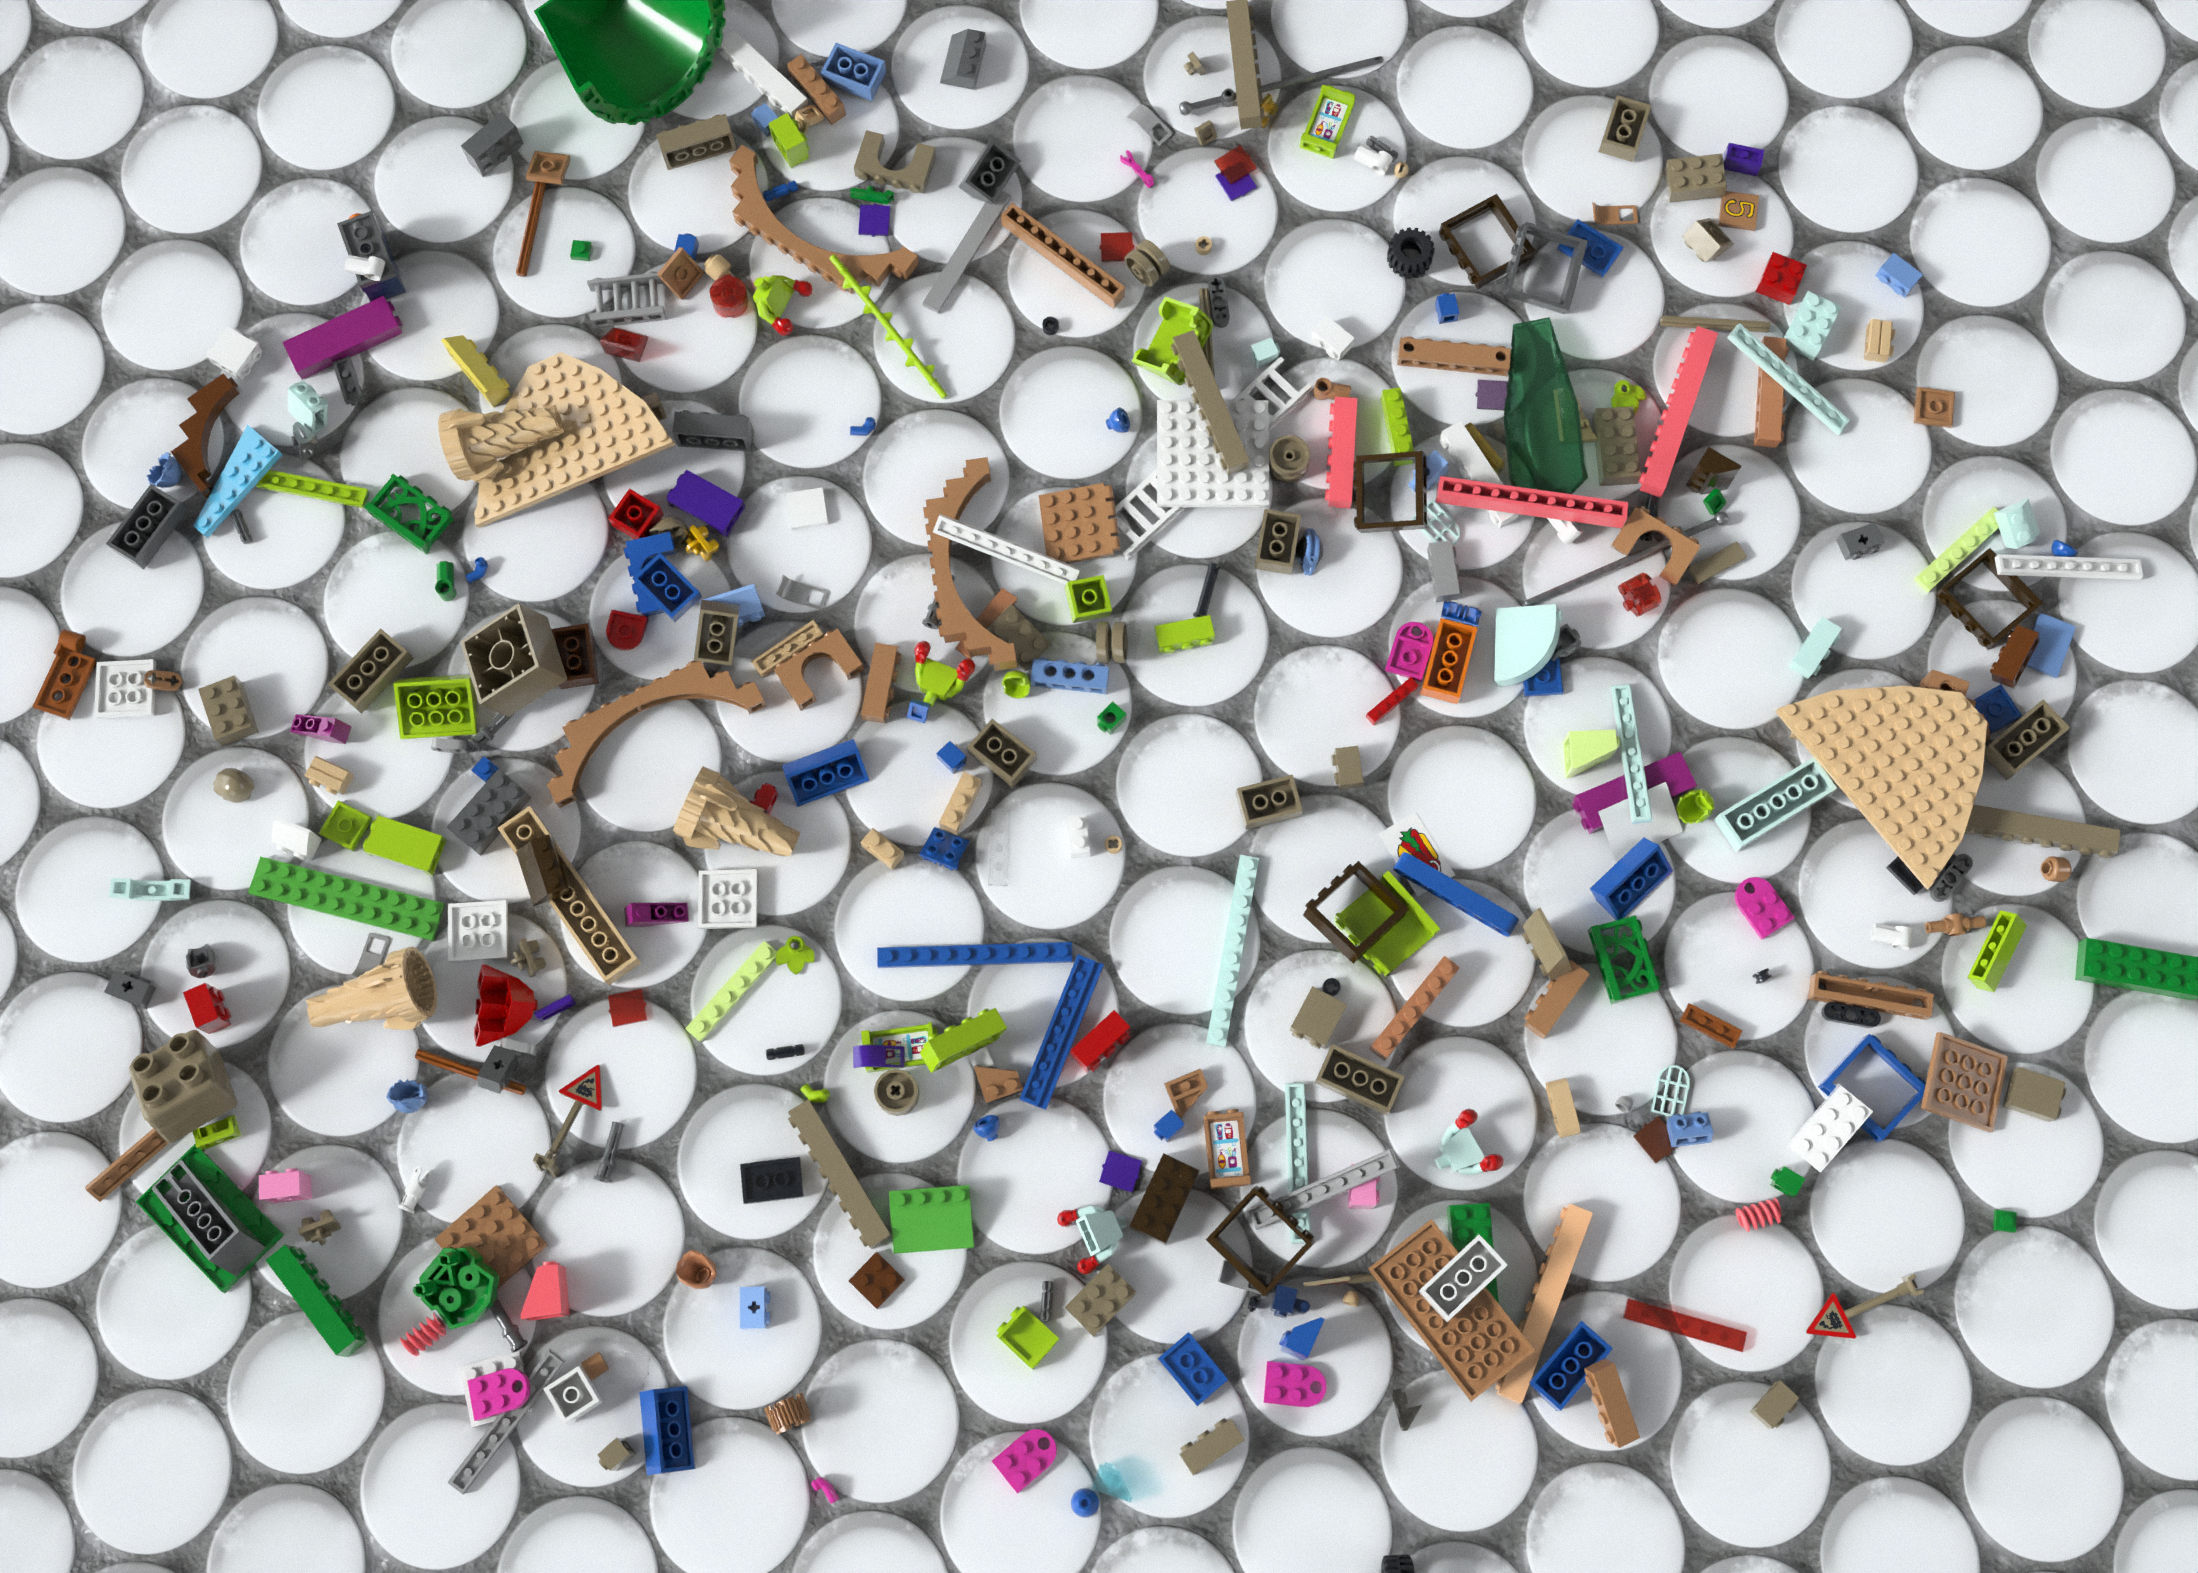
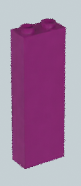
M382 296L284 341L283 345L297 374L303 380L333 366L332 362L347 356L353 357L402 334L400 326L403 325L398 315L394 316L393 311L396 310L391 300L387 302L385 297Z
M1681 752L1644 766L1647 789L1666 782L1672 799L1693 791L1697 786ZM1625 775L1574 797L1573 808L1576 813L1580 814L1582 818L1581 824L1585 830H1588L1589 834L1604 828L1599 811L1628 799Z

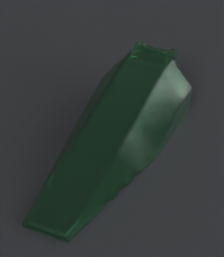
M1550 317L1513 324L1507 397L1505 398L1504 428L1511 486L1573 494L1588 478L1579 405Z

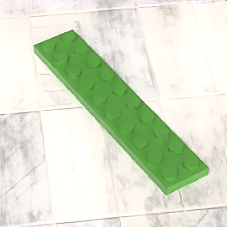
M261 856L248 891L250 895L434 941L445 908V904Z

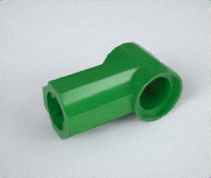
M440 561L436 564L437 583L435 584V590L442 600L452 601L457 594L454 586L453 562ZM445 588H449L447 592H443Z

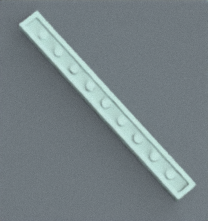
M1240 855L1206 1041L1208 1045L1226 1047L1259 858Z

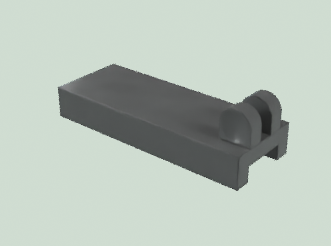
M350 356L332 362L345 403L352 406L356 405V401L359 404L362 403V399L365 398Z

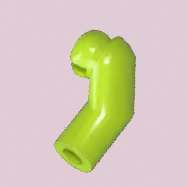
M808 1083L800 1089L813 1103H823L830 1097L829 1090L814 1091Z

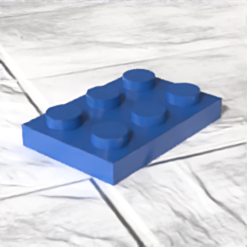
M1577 219L1567 233L1568 235L1588 241L1582 265L1602 278L1624 248ZM1559 244L1557 250L1572 258L1574 248Z
M1189 1332L1158 1358L1196 1406L1200 1405L1228 1380Z

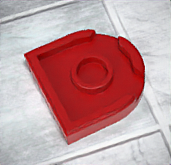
M611 609L606 626L608 641L618 650L627 651L636 648L644 638L649 620L648 617Z

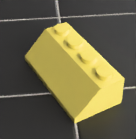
M464 335L441 340L449 355L493 408L511 395L508 390L509 384L504 378L500 380L497 376L499 372L493 365L489 366L486 363L488 359L482 352L478 353L475 350L477 346L471 339L467 340Z

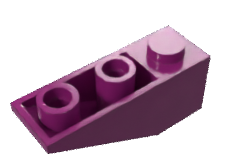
M296 714L290 732L332 743L346 744L352 726L336 718Z
M630 903L624 908L625 927H649L689 922L687 903Z

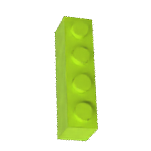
M1401 387L1382 390L1380 400L1391 453L1413 452L1414 449ZM1413 460L1393 461L1394 467L1413 464Z
M1999 911L1967 977L1976 988L1995 992L2027 927L2018 914Z

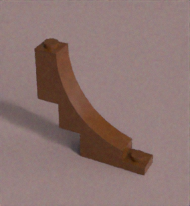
M224 373L187 398L197 413L179 424V426L189 439L170 451L207 499L211 494L210 488L212 487L206 480L211 476L208 463V443L211 430L223 409L240 394L236 389L237 383L232 377L228 379Z

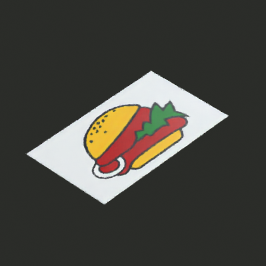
M1416 812L1378 833L1395 862L1398 861L1402 852H1406L1450 878L1455 876V873ZM1407 879L1417 897L1427 892V890Z

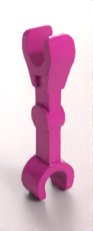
M1129 150L1126 151L1128 158H1123L1120 155L1121 162L1131 167L1142 178L1148 188L1154 185L1153 177L1143 171L1141 166L1135 162Z

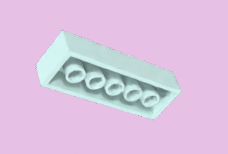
M1813 757L1720 813L1714 821L1736 852L1826 798L1837 787L1823 767Z

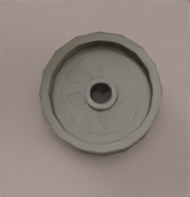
M1143 239L1136 246V250H1131L1124 257L1130 272L1147 287H1152L1159 280V276L1165 275L1171 269L1164 253L1147 239Z
M1285 435L1273 442L1269 451V470L1277 480L1284 483H1293L1300 480L1306 474L1310 461V450L1303 439L1294 435Z
M1098 622L1096 630L1098 664H1108L1111 660V655L1115 663H1126L1128 650L1126 623L1115 622L1111 631L1109 622Z
M893 1069L886 1071L878 1078L874 1087L876 1101L881 1109L890 1115H906L918 1104L920 1096L918 1085L912 1075L904 1070ZM896 1090H899L900 1095L896 1096V1094L894 1095V1092Z

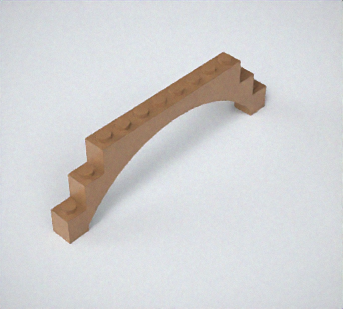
M741 145L729 160L732 172L738 176L731 185L733 196L740 201L732 211L734 221L741 227H747L753 235L761 236L769 245L778 247L783 254L791 255L797 263L805 264L811 272L819 273L827 282H833L841 291H847L852 294L854 289H844L842 287L845 278L843 275H840L839 270L829 259L833 254L848 268L850 274L859 284L865 279L867 283L875 284L878 287L891 271L898 278L902 277L907 280L919 264L918 255L903 246L900 250L885 254L856 256L827 251L800 239L774 216L763 199L756 175L757 154Z
M988 457L965 460L966 467L963 468L964 477L946 480V487H943L944 497L926 500V507H923L924 518H928V524H925L926 533L931 538V540L927 541L929 552L933 553V557H930L931 569H935V574H932L933 586L937 585V591H934L935 602H939L940 607L936 608L938 620L941 619L942 625L938 626L940 637H944L945 643L963 641L965 651H969L970 657L988 655L990 665L994 664L995 671L1018 668L1014 643L1008 644L993 635L964 606L951 575L950 555L952 540L933 533L939 514L959 521L967 504L986 483L991 482Z
M691 661L686 667L675 669L666 677L656 678L651 684L640 686L635 689V692L629 695L624 694L613 703H605L600 709L589 711L582 718L567 722L566 726L562 728L571 747L563 748L558 754L554 755L563 772V776H556L547 783L555 803L561 808L577 800L575 794L578 783L592 754L614 729L629 718L656 705L684 699L722 701L746 709L751 714L766 706L755 682H746L739 689H736L728 671L717 672L713 675V678H709L701 661Z

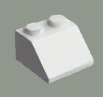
M275 816L271 842L277 846L276 849L286 854L288 851L293 852V856L301 860H305V858L312 860L322 839L309 829Z

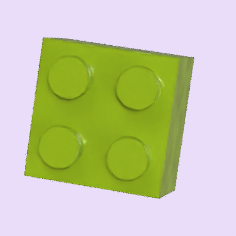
M788 113L768 123L773 142L790 168L809 159L808 151L810 149L806 143L808 140L803 131L799 132L797 129L799 126L794 118H790Z
M1104 575L1066 583L1065 592L1073 623L1107 617L1111 614L1112 608Z

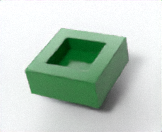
M573 240L570 254L571 260L589 261L592 243L589 241Z
M1715 488L1703 500L1709 514L1714 516L1727 503L1721 491Z
M1994 1210L1993 1231L2015 1233L2017 1212Z

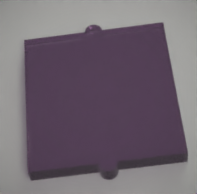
M1478 380L1477 392L1475 394L1477 397V409L1509 411L1510 398L1512 396L1510 394V381Z

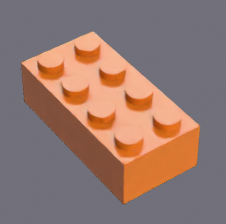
M1440 618L1420 695L1454 704L1458 703L1478 627Z

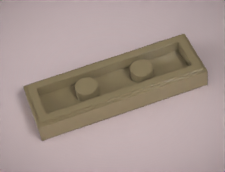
M1736 541L1691 566L1688 570L1699 585L1747 558V555Z

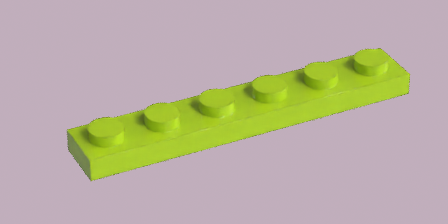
M269 470L255 485L261 489L364 508L369 495V490L366 488Z

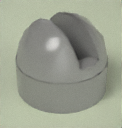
M1621 1096L1615 1103V1106L1624 1113H1629L1633 1105L1632 1099L1629 1096Z

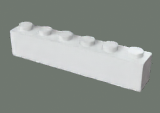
M735 30L722 41L720 47L721 56L726 61L729 60L736 71H741L749 83L753 82L762 95L768 96L771 104L777 105L783 115L788 113L790 118H795L797 110L809 106L807 98Z
M1461 421L1441 432L1440 443L1444 449L1448 450L1450 459L1454 464L1458 465L1460 474L1464 479L1503 485ZM1488 510L1491 521L1497 524L1499 528L1519 517V514Z

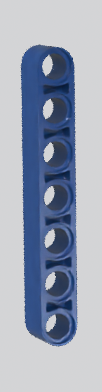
M1402 852L1393 867L1397 874L1506 937H1510L1519 922L1518 917L1406 852Z

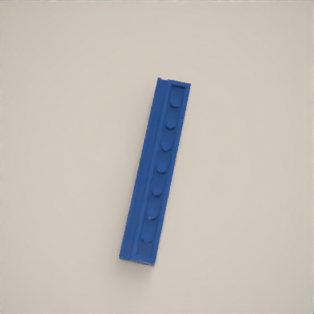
M1077 954L1020 1096V1101L1047 1110L1104 964Z

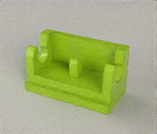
M232 1115L195 1129L193 1136L196 1148L205 1150L241 1136L236 1117Z

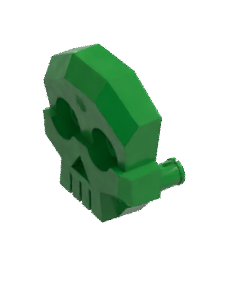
M472 1246L463 1248L445 1247L419 1277L420 1283L413 1287V1293L417 1297H421V1301L431 1311L437 1310L444 1322L452 1330L480 1321L497 1300L499 1275L493 1268L483 1262V1256Z

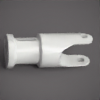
M420 1166L415 1168L405 1189L406 1194L402 1203L398 1205V1208L413 1214L419 1198H422L431 1177V1171L428 1170L424 1173L422 1180L419 1181L422 1171Z

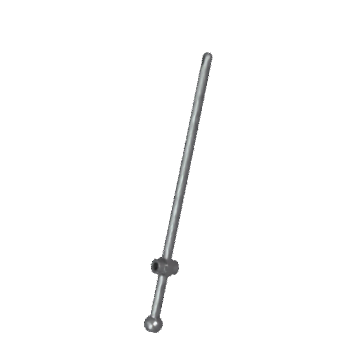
M1377 56L1262 85V89H1258V93L1379 64L1384 59H1382V56ZM1227 88L1218 97L1194 103L1183 101L1179 105L1180 113L1187 116L1192 110L1220 103L1225 107H1230L1237 99L1236 92Z
M1718 512L1713 519L1688 530H1682V535L1688 538L1715 525L1725 526L1729 521L1728 515L1725 512ZM1668 538L1527 599L1524 605L1532 606L1663 549L1671 545Z

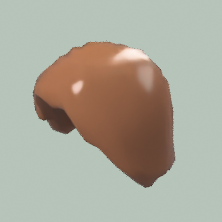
M690 1250L678 1261L675 1272L679 1281L694 1289H706L715 1280L717 1267L705 1254Z

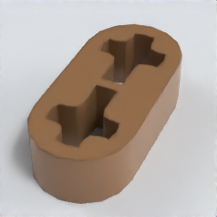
M159 670L148 671L143 679L146 687L156 690L177 691L182 684V678L179 674ZM151 675H153L157 680L155 683H151V680L147 678H151ZM175 678V682L178 683H175V686H171V683L166 681Z

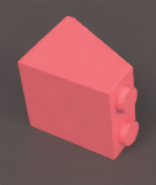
M555 1261L544 1262L543 1266L537 1267L521 1312V1319L534 1321L570 1316L566 1267L561 1266L560 1263H555Z

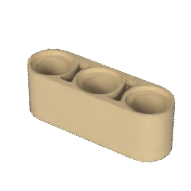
M1563 1078L1546 1082V1091L1559 1137L1564 1138L1580 1134V1126L1567 1079Z

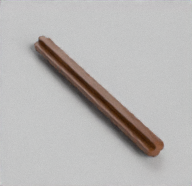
M535 182L516 274L520 277L527 275L546 187L544 182Z
M418 1049L415 1054L417 1060L477 1080L480 1069L422 1049ZM510 1080L508 1086L503 1089L524 1095L527 1086Z

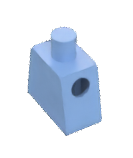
M1436 450L1426 458L1427 490L1440 479V476L1448 473V462ZM1414 469V471H1413V477H1414V479H1413L1411 482L1408 483V486H1409V488H1410L1413 492H1416V491H1415V469Z

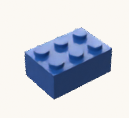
M661 553L655 556L632 578L674 622L679 620L702 598L700 592Z

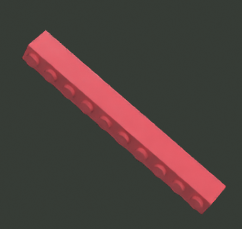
M1697 326L1695 332H1690L1687 340L1690 343L1689 348L1685 347L1682 358H1685L1684 362H1680L1676 372L1679 374V377L1674 379L1671 386L1674 389L1673 394L1669 393L1666 404L1669 405L1668 409L1663 410L1660 420H1663V423L1658 425L1655 433L1658 436L1657 441L1653 440L1649 450L1652 452V455L1647 457L1644 465L1647 468L1646 473L1642 472L1639 483H1641L1640 491L1660 498L1665 491L1718 336L1717 332Z
M1440 476L1435 500L1436 503L1615 528L1623 527L1627 520L1628 502L1444 476Z

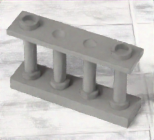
M652 271L640 275L587 280L590 291H595L596 312L590 314L593 328L666 320L663 306L658 305L657 284H663V281L657 275L658 273ZM649 285L651 306L641 308L639 286ZM631 287L633 308L623 310L620 288ZM613 289L615 310L604 312L602 290Z

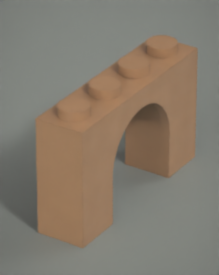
M1642 506L1640 508L1635 507L1611 547L1627 556L1641 535L1647 532H1659L1665 535L1671 543L1672 554L1659 577L1675 586L1701 547L1698 544L1699 541L1692 536L1687 538L1682 535L1683 531L1675 526L1672 528L1667 526L1666 521L1661 517H1652L1649 515L1650 511Z
M838 628L834 631H828L822 639L811 642L808 648L803 651H797L792 655L791 659L780 662L774 669L776 676L800 711L817 701L803 678L805 667L812 660L821 657L832 659L838 664L848 680L864 670L862 663Z

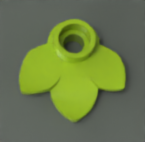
M1620 380L1614 386L1615 394L1611 398V406H1633L1635 415L1639 409V401L1646 399V394L1638 385H1631L1626 380ZM1622 386L1626 388V392L1621 390Z
M791 936L787 939L785 946L778 949L775 961L776 965L787 963L789 970L797 975L803 969L805 962H814L815 956L813 950L805 945L801 937ZM797 943L799 947L797 949H793L791 944Z

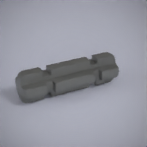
M1369 136L1366 141L1367 146L1370 148L1374 147L1373 150L1377 152L1385 151L1393 157L1392 162L1398 158V152L1395 150L1391 151L1389 146L1380 140L1377 141V138L1374 136Z
M239 509L233 510L230 515L234 520L233 522L238 534H240L243 544L252 542L251 534H249V529Z
M1043 1281L1040 1319L1041 1321H1051L1052 1313L1050 1310H1052L1053 1298L1051 1290H1053V1282Z

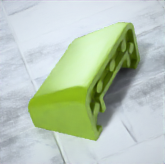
M1164 297L1159 306V314L1163 321L1148 350L1144 348L1137 350L1132 362L1174 384L1183 385L1186 375L1184 371H1180L1178 356H1174L1172 352L1173 337L1194 330L1203 349L1213 329V322L1200 308Z

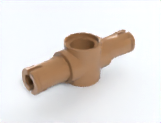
M1962 913L1947 915L1941 921L1925 923L1927 934L1943 932L1944 934L1948 933V936H1958L1965 934L1969 929L1986 927L1984 916L1968 918L1963 916Z

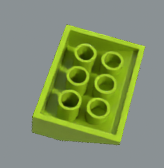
M470 674L398 679L393 683L400 739L477 734V695Z

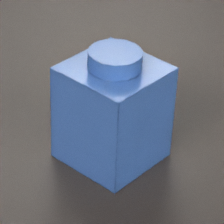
M764 103L756 107L751 115L754 124L767 137L771 134L768 123L777 119L778 116Z

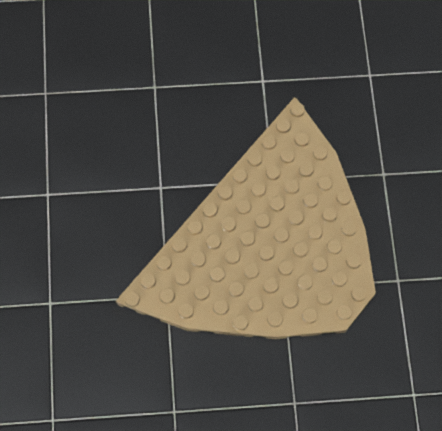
M560 352L528 366L503 412H518L536 407L537 410L556 405L557 412L564 426V433L553 438L534 442V446L527 447L518 453L499 460V462L505 464V469H502L487 481L479 483L477 508L474 512L475 525L479 528L670 448L675 445V442L644 400L602 369Z
M1912 686L1833 690L1778 708L1775 711L1777 715L1928 890L1963 839L1983 775L1987 721L1961 692Z

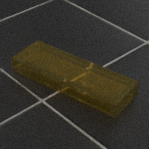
M1471 422L1465 425V428L1495 473L1499 474L1502 472L1505 465L1503 460Z

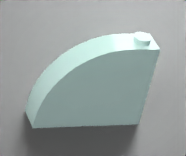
M1556 604L1496 608L1495 682L1498 686H1508L1525 681L1538 673L1550 660L1558 643L1560 622L1563 621V612Z

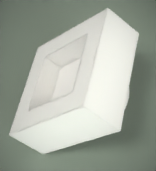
M986 1047L968 1055L973 1066L990 1067L994 1065Z

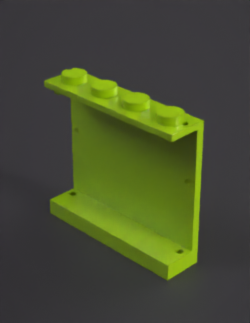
M1389 870L1382 875L1379 881L1409 910L1391 930L1363 955L1367 960L1370 959L1375 964L1373 966L1379 974L1383 973L1385 977L1440 930L1438 925ZM1368 889L1341 913H1337L1334 919L1336 920L1335 924L1340 930L1344 929L1348 933V939L1354 945L1357 944L1359 946L1394 912Z

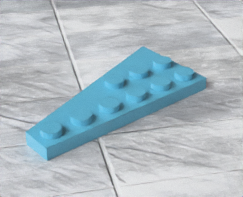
M249 425L244 430L193 525L207 538L283 455Z

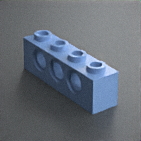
M1040 657L1033 659L1031 686L1106 694L1109 667H1105L1104 664L1087 665L1085 662L1068 663V661L1061 659L1057 660V662L1049 661L1047 658ZM1049 670L1056 671L1054 676H1049L1046 673ZM1067 672H1073L1075 676L1073 678H1067L1065 674ZM1086 674H1092L1094 678L1092 680H1086L1084 676Z

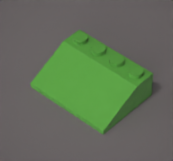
M969 1185L889 1191L894 1254L974 1248L971 1191Z

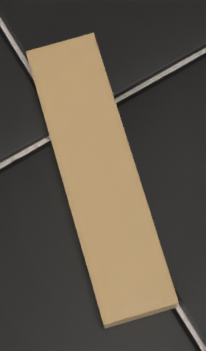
M812 620L752 660L751 663L763 678L772 672L780 662L788 661L797 651H803L808 648L811 642L823 638L824 633L817 623Z

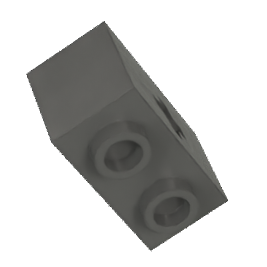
M1876 522L1842 533L1836 540L1845 560L1851 558L1853 560L1859 559L1868 552L1870 554L1876 553L1881 550L1880 547L1885 542Z
M122 970L121 973L114 971L104 993L147 1009L156 990V987L150 984L151 980L140 977L139 980L132 978L134 974Z
M494 1045L477 1075L478 1087L500 1094L503 1088L508 1086L511 1073L515 1072L518 1067L519 1061H517L516 1052Z

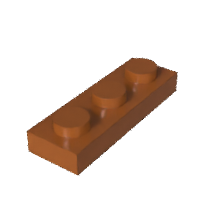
M1690 1003L1687 1004L1679 1022L1731 1049L1735 1048L1742 1033V1030Z

